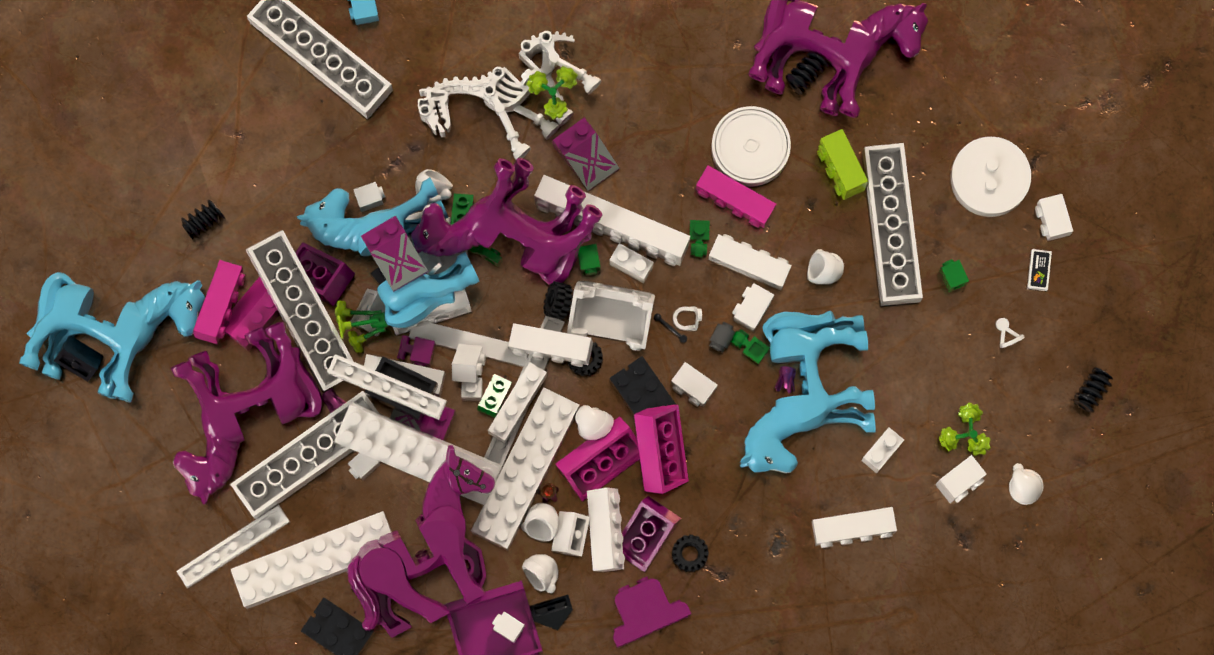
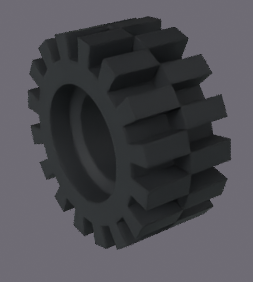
M555 281L550 284V287L547 289L548 293L545 294L546 299H544L545 305L543 306L546 316L562 320L568 315L567 311L570 310L569 306L572 304L571 299L573 298V295H571L573 293L572 286Z
M593 342L591 351L593 359L589 365L577 367L567 361L571 371H574L576 375L580 374L583 377L585 375L591 376V374H595L600 369L603 354L596 342Z
M690 534L679 538L672 550V559L675 565L685 572L700 570L706 564L709 555L705 541L700 539L699 536ZM694 546L697 549L698 557L694 561L684 559L682 551L685 547Z

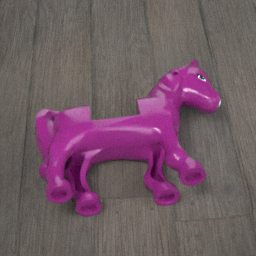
M771 0L764 17L762 37L754 46V49L759 53L755 56L754 64L748 75L754 80L766 82L765 88L781 95L786 86L782 79L786 61L797 52H814L837 71L832 80L822 89L821 93L824 100L820 105V110L833 116H837L840 110L844 115L857 118L860 107L855 99V92L862 71L870 65L880 47L890 37H893L898 43L905 57L911 58L919 54L921 50V35L928 23V19L924 14L927 4L922 3L916 7L902 3L888 5L869 15L867 19L861 22L854 21L846 42L842 43L837 37L829 38L824 36L821 31L810 30L818 9L817 5L801 0ZM772 56L771 65L767 68V64ZM838 90L843 100V103L840 107L837 103Z
M499 158L494 166L498 178L497 184L491 195L478 200L461 219L452 225L445 219L442 207L439 204L432 203L426 205L423 208L420 224L416 226L411 234L417 253L423 252L441 257L453 256L456 253H461L479 245L489 248L501 232L506 237L513 238L526 247L521 258V266L539 274L550 285L553 281L563 283L577 260L581 245L591 240V232L595 223L599 222L603 215L597 207L591 204H587L583 209L581 203L586 198L585 192L577 186L570 185L565 194L567 199L566 207L558 217L549 222L533 219L512 202V198L516 194L527 189L529 186L528 177L534 170L533 165L524 158H517L514 165L506 159ZM514 171H515L514 178H513V180L511 181V176L513 175V173H514ZM580 212H582L583 220L580 222L577 228H575L572 232L563 235L564 233H567L570 230H572L576 216Z
M284 322L273 324L265 328V331L263 328H258L244 335L249 344L255 345L259 349L266 362L265 378L256 387L240 392H221L218 365L210 361L207 351L197 353L189 357V361L179 363L170 368L175 377L184 379L191 385L202 408V428L207 440L206 456H196L187 451H179L173 460L174 467L185 478L189 493L200 497L202 504H206L209 495L223 488L232 476L240 443L244 441L234 413H245L250 410V406L255 404L257 406L268 403L269 398L281 424L288 423L297 417H316L320 413L322 407L320 390L313 376L301 362L300 348L291 346V339L286 333ZM274 340L276 341L280 355L275 350ZM192 366L199 368L203 372V374L194 371L192 369ZM305 404L308 405V409H307V410H304V409H305Z

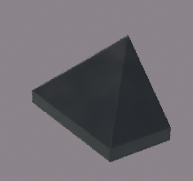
M569 595L530 605L534 622L555 630L561 627L573 610Z

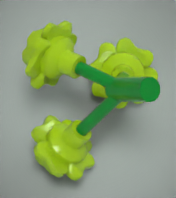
M562 66L561 69H558L556 71L558 83L552 87L547 86L546 74L539 71L530 75L526 83L529 87V92H534L535 95L545 91V89L549 91L552 98L544 105L545 115L550 116L552 119L562 118L563 114L568 111L567 103L561 101L559 97L556 98L555 94L560 86L571 89L573 85H577V74L572 68Z
M968 403L960 407L958 416L962 418V422L969 423V430L967 433L958 434L951 427L943 428L939 436L942 447L951 451L957 448L960 438L969 437L972 439L968 440V451L973 452L974 456L979 454L985 455L986 450L991 449L989 444L991 439L986 437L984 433L978 435L977 431L973 430V423L981 420L980 415L983 414L978 404Z

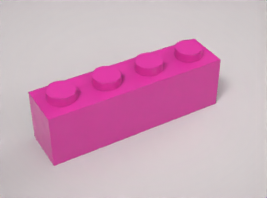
M709 165L696 184L695 190L698 191L697 193L701 197L706 199L709 197L715 200L714 203L721 208L727 207L731 209L732 214L739 218L745 217L751 225L757 228L759 226L765 227L776 208V203Z
M219 260L193 329L195 338L218 344L220 338L223 339L226 327H224L226 320L230 321L232 316V304L238 300L239 292L237 291L239 285L242 286L245 281L246 275L243 273L242 266Z

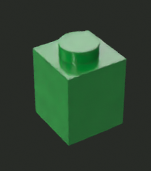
M597 244L581 246L578 252L581 274L585 273L586 276L597 274V271H601Z
M951 259L942 264L943 267H941L939 272L948 292L968 284L969 279L960 260L954 262Z

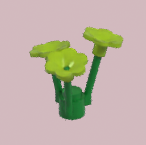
M339 300L337 302L335 316L341 339H344L345 330L352 329L355 326L370 324L372 328H376L367 334L359 336L355 331L348 332L349 343L353 346L356 353L363 352L362 343L367 341V338L377 333L385 332V328L389 327L385 321V312H382V310H352L346 308L345 301ZM373 315L370 316L369 320L352 323L351 321L345 322L347 316Z

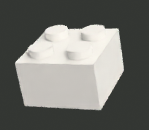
M971 455L942 477L935 485L949 503H952L954 500L958 503L969 494L967 490L971 488L974 491L984 482L983 477L986 475V472Z

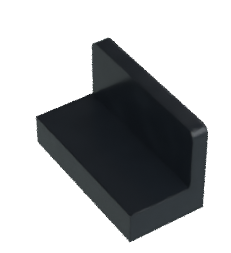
M69 335L64 346L56 355L54 362L88 382L97 371L103 355Z

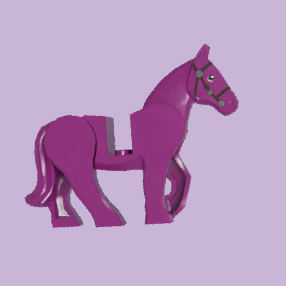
M448 445L446 460L434 473L429 482L423 500L422 513L415 520L430 549L419 550L415 553V557L412 558L396 530L380 536L379 540H372L364 544L348 565V581L364 608L365 619L362 627L365 630H372L380 624L386 629L389 636L393 638L411 628L408 620L392 611L391 598L403 607L422 615L429 623L449 614L447 606L420 594L408 581L422 576L443 564L447 565L466 604L485 594L482 586L486 579V570L480 547L465 538L466 525L461 509L460 495L472 491L489 494L495 487V480L490 474L473 463L456 456L453 445ZM465 560H468L469 562L468 569L466 567Z

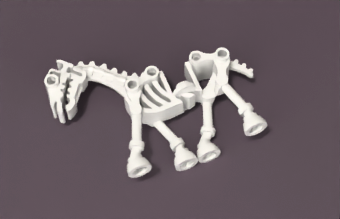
M544 31L539 33L538 38L533 35L531 36L532 40H524L521 43L519 58L530 68L521 75L523 79L521 82L505 67H495L492 72H488V77L482 75L480 80L477 77H473L472 81H469L467 77L459 80L455 76L451 81L444 78L443 83L436 81L433 88L427 87L426 89L419 90L420 97L426 96V98L418 99V109L421 120L429 125L432 132L437 135L436 130H439L441 137H445V130L449 133L451 129L448 96L451 94H470L483 98L487 107L500 116L507 132V140L511 142V150L514 152L513 156L516 160L517 158H524L531 150V147L525 143L518 142L519 134L514 130L506 112L516 111L533 120L534 124L541 126L540 129L546 140L574 114L572 110L568 109L562 118H556L557 123L549 120L546 121L541 113L536 114L521 106L520 104L530 95L529 87L526 84L530 75L535 74L536 71L545 73L548 80L547 86L552 87L555 86L551 76L554 68L557 66L572 68L577 74L576 79L583 81L584 89L588 95L596 90L602 80L596 76L587 75L585 69H579L559 58L555 51V42L567 41L574 43L573 35L569 37L566 36V33L559 35L558 31L552 35L550 31ZM540 52L543 54L541 69L530 60L535 54ZM557 89L556 98L559 97L561 101H564L563 96L560 95ZM437 105H438V109H439V113H440L441 120L444 121V122H446V123L444 124L445 130L443 129L442 125L440 124L439 117H438V115H437V111H436V106H437Z

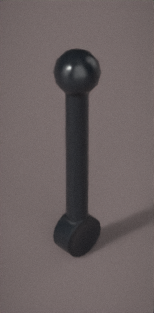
M660 314L654 315V320L660 321L679 338L681 343L687 341V336L677 332L661 318Z

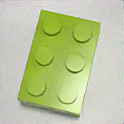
M843 129L821 138L817 154L821 161H825L827 166L825 168L826 173L830 179L833 178L836 184L834 189L837 195L842 196L843 200L865 191L868 180Z

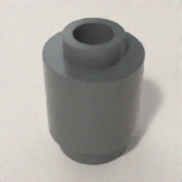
M723 322L722 325L717 324L709 340V346L723 353L725 349H728L735 334V331H733L734 327L726 322Z

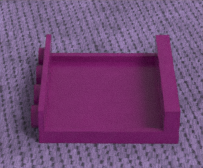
M522 581L486 591L484 595L467 604L464 598L444 604L449 609L447 616L459 655H539V653H543ZM503 612H506L525 625L515 643L493 630L495 625L492 623L498 614L502 615Z

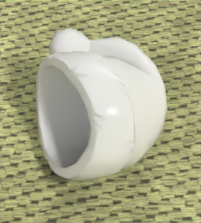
M427 169L417 176L415 182L416 194L419 192L422 182L429 177L438 192L437 196L429 199L427 205L439 200H447L451 197L450 190L453 185L442 174Z
M817 249L809 261L808 280L815 284H832L838 281L844 272L843 260L837 254Z
M588 405L581 406L575 414L579 435L586 440H597L606 436L614 424V418L610 414L598 408H591Z
M1016 463L1013 466L1014 472L1009 482L1010 495L1020 504H1032L1039 499L1043 492V480L1037 472L1024 469L1022 464Z
M537 503L528 510L525 521L521 524V529L533 539L544 542L551 541L557 533L558 514L551 505Z
M536 554L526 559L522 569L531 585L541 592L545 590L551 594L555 592V583L559 575L556 561L544 554Z

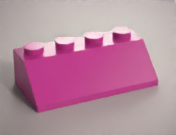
M260 276L234 306L230 321L226 320L224 326L226 327L225 333L247 351H250L254 345L249 344L244 335L258 328H263L265 331V328L269 327L280 315Z
M674 404L647 408L634 414L644 491L663 494L688 482L679 406Z
M619 416L614 420L613 427L606 436L597 440L585 441L555 463V465L580 500L584 501L587 498V491L600 489L640 459L637 438L631 428Z

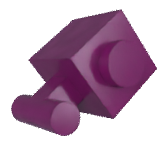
M402 335L397 359L405 360L406 353L411 354L410 362L414 365L431 367L436 347L435 341L415 337L414 344L410 345V337Z

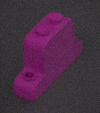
M648 576L636 581L637 585L631 588L629 585L618 589L619 593L615 597V605L624 625L613 629V640L617 649L691 616L688 605L680 600L670 604L660 582L657 579H648Z

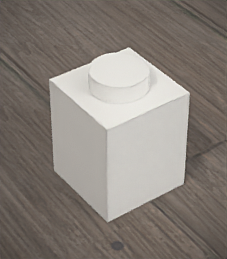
M376 182L353 189L361 212L384 204L382 198H385L382 186L377 187Z
M478 377L476 383L462 382V401H481L483 397L482 378Z
M359 453L348 463L351 467L348 471L355 479L360 477L364 480L381 464L378 460Z
M503 612L502 615L498 614L492 623L495 625L494 631L513 643L516 642L525 628L523 623L506 612Z

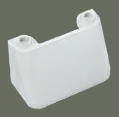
M578 281L574 288L567 333L584 337L594 335L627 341L626 344L632 350L639 351L645 349L655 295L645 291L589 281Z

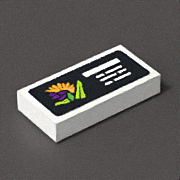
M1031 250L1027 289L1048 290L1052 251Z

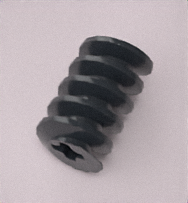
M808 52L807 57L801 59L802 63L799 62L796 68L791 70V74L788 73L786 75L789 86L800 95L803 94L800 88L808 89L805 84L806 82L809 84L813 83L811 76L815 79L818 78L816 71L821 74L824 72L821 66L829 67L828 63L814 52Z
M207 200L208 207L201 204L202 211L195 208V216L188 213V221L183 217L181 218L182 226L192 240H194L192 234L200 236L199 229L207 232L206 225L212 228L213 220L220 223L219 216L226 219L215 202Z
M1097 367L1092 369L1093 374L1088 375V380L1083 382L1084 387L1079 388V393L1075 394V400H1073L1080 408L1094 413L1091 406H1099L1096 399L1103 400L1100 393L1107 394L1108 391L1104 387H1112L1109 379L1113 380L1112 376Z

